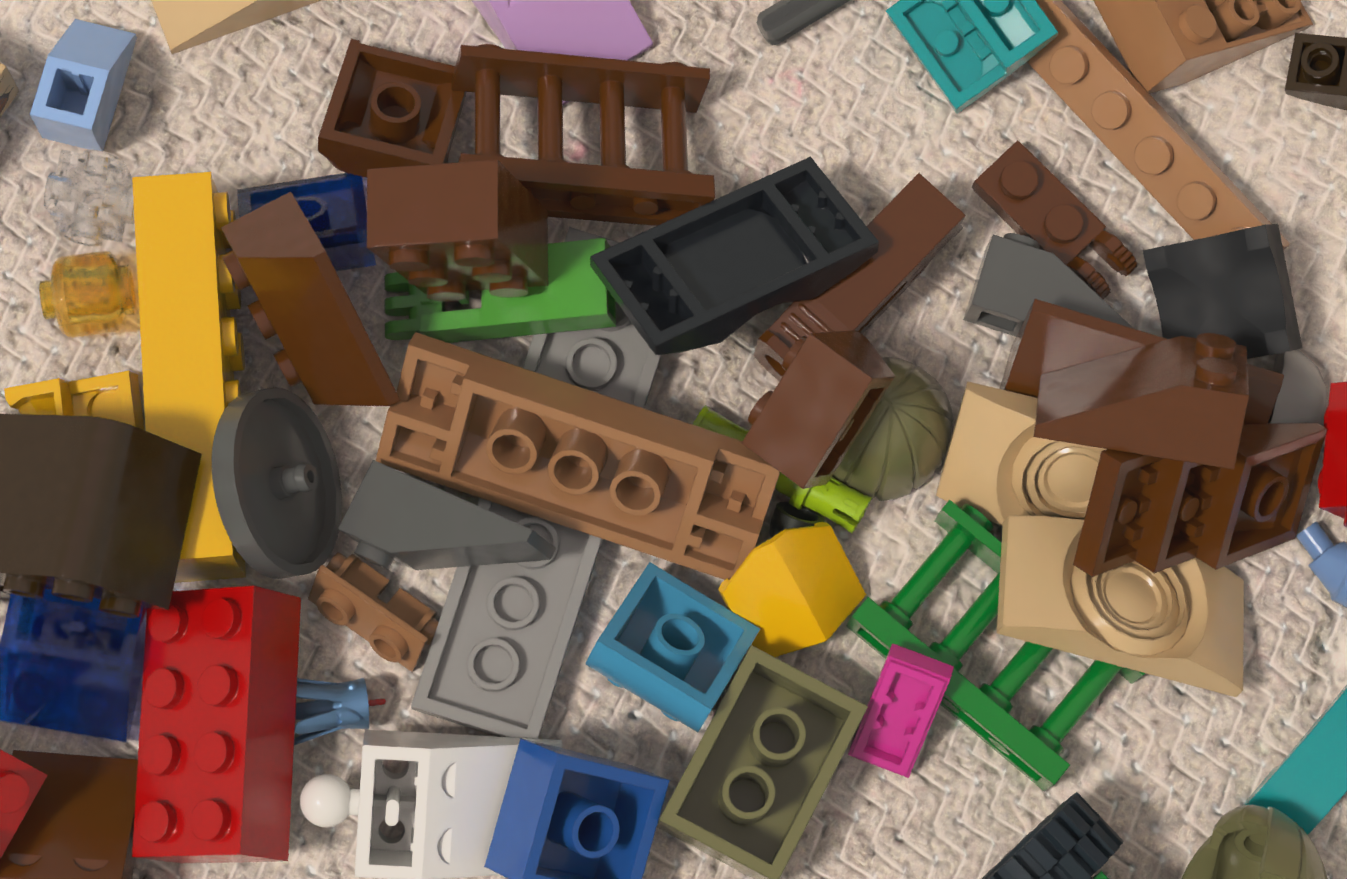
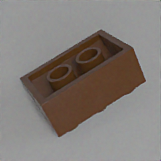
M291 192L221 227L232 248L231 251L221 257L238 290L240 291L251 285L259 299L247 306L265 340L276 334L279 337L284 349L274 353L273 356L290 388L303 383L314 405L391 406L401 401L324 247Z

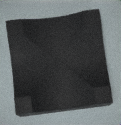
M1265 224L1143 250L1146 270L1153 287L1159 311L1162 338L1171 339L1178 336L1197 338L1199 334L1203 333L1220 334L1233 339L1236 345L1246 346L1247 359L1303 348L1278 224Z

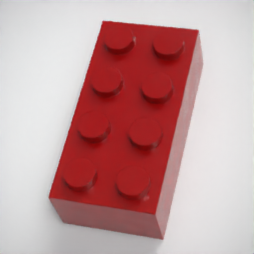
M252 585L173 591L169 610L147 608L132 857L181 864L288 861L301 597Z

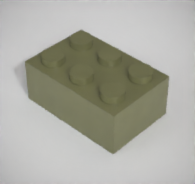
M751 645L664 809L657 828L753 879H780L868 706Z

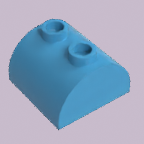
M649 562L597 640L586 661V665L605 676L613 685L625 688L661 710L671 720L681 722L698 733L760 631V628Z

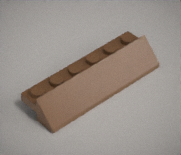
M417 332L414 333L408 344L399 379L397 394L401 401L391 405L388 409L375 460L393 469L723 580L727 578L730 580L751 550L755 548L780 474L777 469L744 446L740 440Z

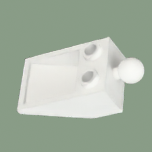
M365 729L360 789H350L349 785L336 775L321 774L310 779L303 787L300 795V807L306 819L320 827L336 826L342 823L348 815L358 816L355 877L450 879L500 875L484 866L520 738ZM522 738L562 748V740ZM384 759L408 761L409 765L405 771L395 774L386 770L383 761ZM384 820L389 826H395L400 820L405 829L401 835L391 838L385 836L380 831L379 826Z

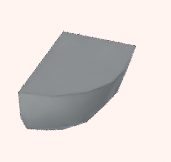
M1299 349L1276 354L1273 371L1283 374L1284 379L1268 423H1318L1324 427V414L1327 409V387L1319 368Z

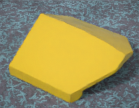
M817 522L814 526L789 528L779 532L752 549L731 579H725L718 588L730 611L760 628L751 645L773 657L827 641L866 596L831 525L827 522Z

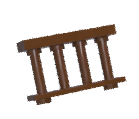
M493 44L478 46L461 45L451 80V90L475 92V154L461 153L458 162L499 160L548 211V217L658 226L715 199L714 175L693 174L688 171L686 112L697 113L710 81V68L689 67L679 62L658 64L503 49ZM500 95L537 98L538 160L504 157L501 155ZM563 101L599 104L601 165L568 163L564 160ZM625 106L661 110L663 171L636 169L626 165Z

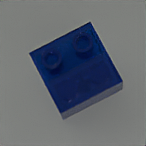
M45 589L43 599H33L11 594L0 642V722L128 743L143 673L147 608L140 609L139 618H127L99 611L100 599L94 597L91 603L72 601L52 595V589Z

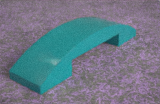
M1347 685L1283 762L1272 769L1243 805H1259L1265 808L1271 806L1296 822L1308 835L1347 792Z

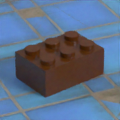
M499 160L367 169V248L387 263L389 268L406 278L409 284L416 286L424 294H427L428 299L435 301H458L466 298V291L489 290L491 295L497 297H521L528 294V287L548 286V211Z

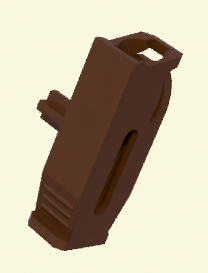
M918 173L867 225L868 229L879 241L878 252L854 272L815 299L793 302L770 328L758 338L754 352L755 358L780 382L786 372L782 368L784 357L792 345L801 337H808L810 333L857 330L863 334L922 274L939 251L953 237L957 236L963 229L961 223L966 215L926 178Z

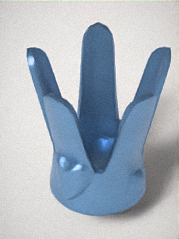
M297 678L296 697L313 699L314 701L296 704L295 719L300 721L295 725V733L300 736L294 739V745L340 729H369V706L384 705L386 700H368L364 678L342 683Z

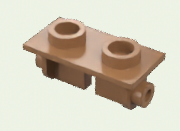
M337 552L326 567L321 565L318 569L308 600L317 606L320 613L327 620L336 625H345L367 640L380 657L390 662H398L413 672L417 667L425 645L430 646L432 644L439 623L435 619L437 612L402 588H399L386 604L378 597L388 586L390 580L361 561L354 554L347 558L340 552Z

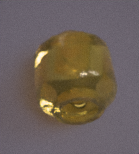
M108 251L59 257L53 263L51 280L40 281L39 283L40 301L44 318H56L59 329L69 338L120 332L125 327L127 316L136 315L137 312L131 267L129 264L120 265L116 256Z

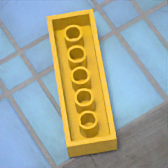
M211 172L132 177L145 429L147 432L202 454L175 583L245 578V560L232 544L222 523L212 480V447L215 431L225 408L232 400L241 395L239 380H234V371L245 370L243 336L241 332L238 333L236 318L231 317L230 310L241 309V290H238L221 257L227 253V249L231 248L221 227L236 220L235 211L230 210L228 192H218Z

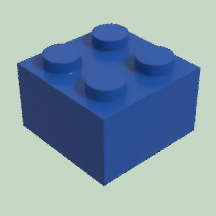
M520 738L484 867L508 879H642L670 780L633 765Z

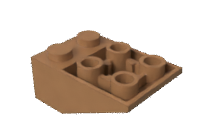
M1093 0L1131 74L1149 94L1188 83L1286 39L1295 33L1306 30L1313 25L1301 0Z

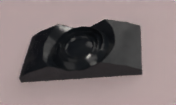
M810 156L590 256V266L654 354L663 355L685 352L721 343L752 317L780 303L815 299L876 254L879 248V241Z

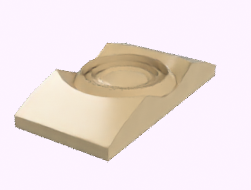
M967 381L938 482L936 496L947 502L951 500L959 508L963 504H968L981 512L989 521L1003 526V522L1009 515L1050 516L1084 520L1101 451L1107 449L1033 437L1037 408L1036 397Z
M1009 515L1006 518L1002 527L997 634L1237 697L1243 691L1244 580L1225 566L1215 570L1198 558H1193L1157 573L1151 572L1134 561L1091 577L1073 565L1084 520L1050 516Z

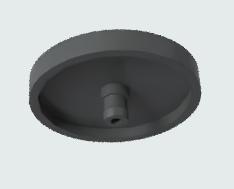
M273 387L239 395L229 403L222 413L215 431L212 447L213 488L222 523L238 553L260 574L274 579L310 574L319 569L331 555L338 538V528L341 523V483L331 443L313 410L293 392Z

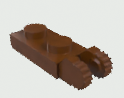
M1018 140L974 181L972 185L973 191L1017 234L1036 240L1040 244L1041 250L1054 253L1102 299L1111 293V289L1104 277L1092 265L1078 257L1084 250L1090 246L1112 269L1121 275L1127 276L1138 267L1133 253L1115 235L1105 231L1106 226Z

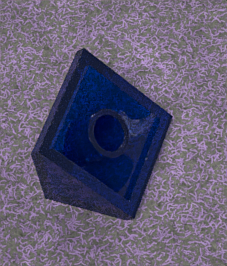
M340 173L237 189L239 218L291 192L324 247L335 271L376 265L375 254L367 248V203L363 178L361 176Z

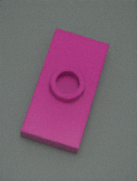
M892 643L867 703L868 708L852 740L848 755L909 778L950 682L954 666Z

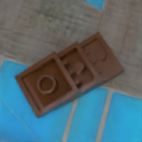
M1318 423L1243 425L1234 469L1110 449L1101 451L1073 565L1091 577L1134 561L1151 572L1157 573L1193 558H1198L1216 570L1295 539L1327 428Z

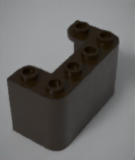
M0 414V597L9 598L13 594L21 597L43 599L45 589H52V595L67 600L91 603L93 597L100 599L99 611L121 617L139 618L141 608L169 610L202 454L135 426L106 418Z

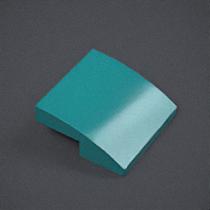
M900 0L886 10L888 18L957 114L1010 76L1058 36V31L1035 0Z

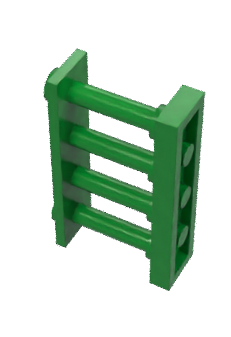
M949 500L934 520L948 534L891 602L883 600L880 605H877L867 597L852 615L846 627L885 659L893 643L954 666L950 682L940 705L1038 787L1046 791L1056 784L1070 766L1068 762L1059 756L1064 750L1060 743L1117 673L1131 684L1145 673L1094 660L1040 727L1033 725L1030 730L1009 714L1013 709L1010 701L1053 648L1026 641L990 685L983 683L977 688L960 674L959 671L963 667L960 659L998 615L1002 542L990 533L994 527L981 512L968 504H963L959 508ZM969 549L998 574L940 644L932 642L928 647L909 631L913 626L910 618Z

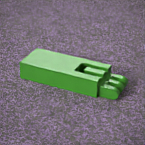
M605 238L549 243L548 286L528 287V294L521 297H497L491 295L489 290H481L482 308L445 311L446 301L428 299L427 294H424L416 286L409 284L408 280L398 272L386 274L384 276V289L392 293L409 292V295L386 298L384 300V313L394 317L409 316V319L386 322L385 338L389 340H409L417 332L447 343L616 327V300L590 266V256L611 246ZM466 291L465 299L459 300L461 304H469V291Z

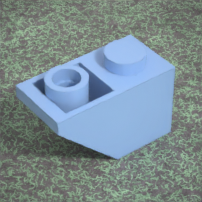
M75 19L47 56L31 108L30 116L42 138L103 153L137 40L135 33Z

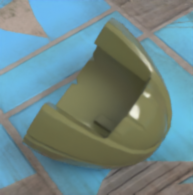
M883 357L882 359L894 373L895 378L832 476L850 488L868 495L872 499L876 497L879 501L901 498L909 495L912 488L917 490L933 476L935 470L939 469L942 460L945 459L954 429L952 424L954 420L952 408L946 393L942 391L938 381L921 367H914L911 362L893 357Z
M1243 805L1224 814L1215 824L1212 835L1195 853L1182 879H1328L1317 848L1307 833L1280 810L1271 806L1265 808L1259 805Z

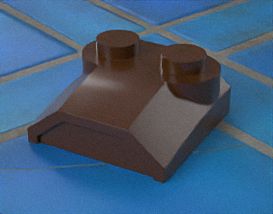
M351 38L318 136V152L325 156L338 170L367 178V169L448 163L449 152L467 93L465 91L451 90V80L455 66L361 44L360 40Z

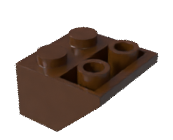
M857 330L810 333L808 337L803 336L798 339L784 357L782 368L786 372L774 391L765 393L757 401L749 414L748 422L752 427L742 441V444L802 489L826 485L895 378L894 373L867 337Z

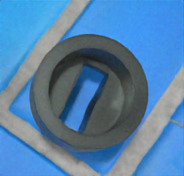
M779 502L776 504L770 522L769 534L772 538L784 529L814 526L817 522H825V519L821 514L805 506H802L799 510L790 505L789 502Z

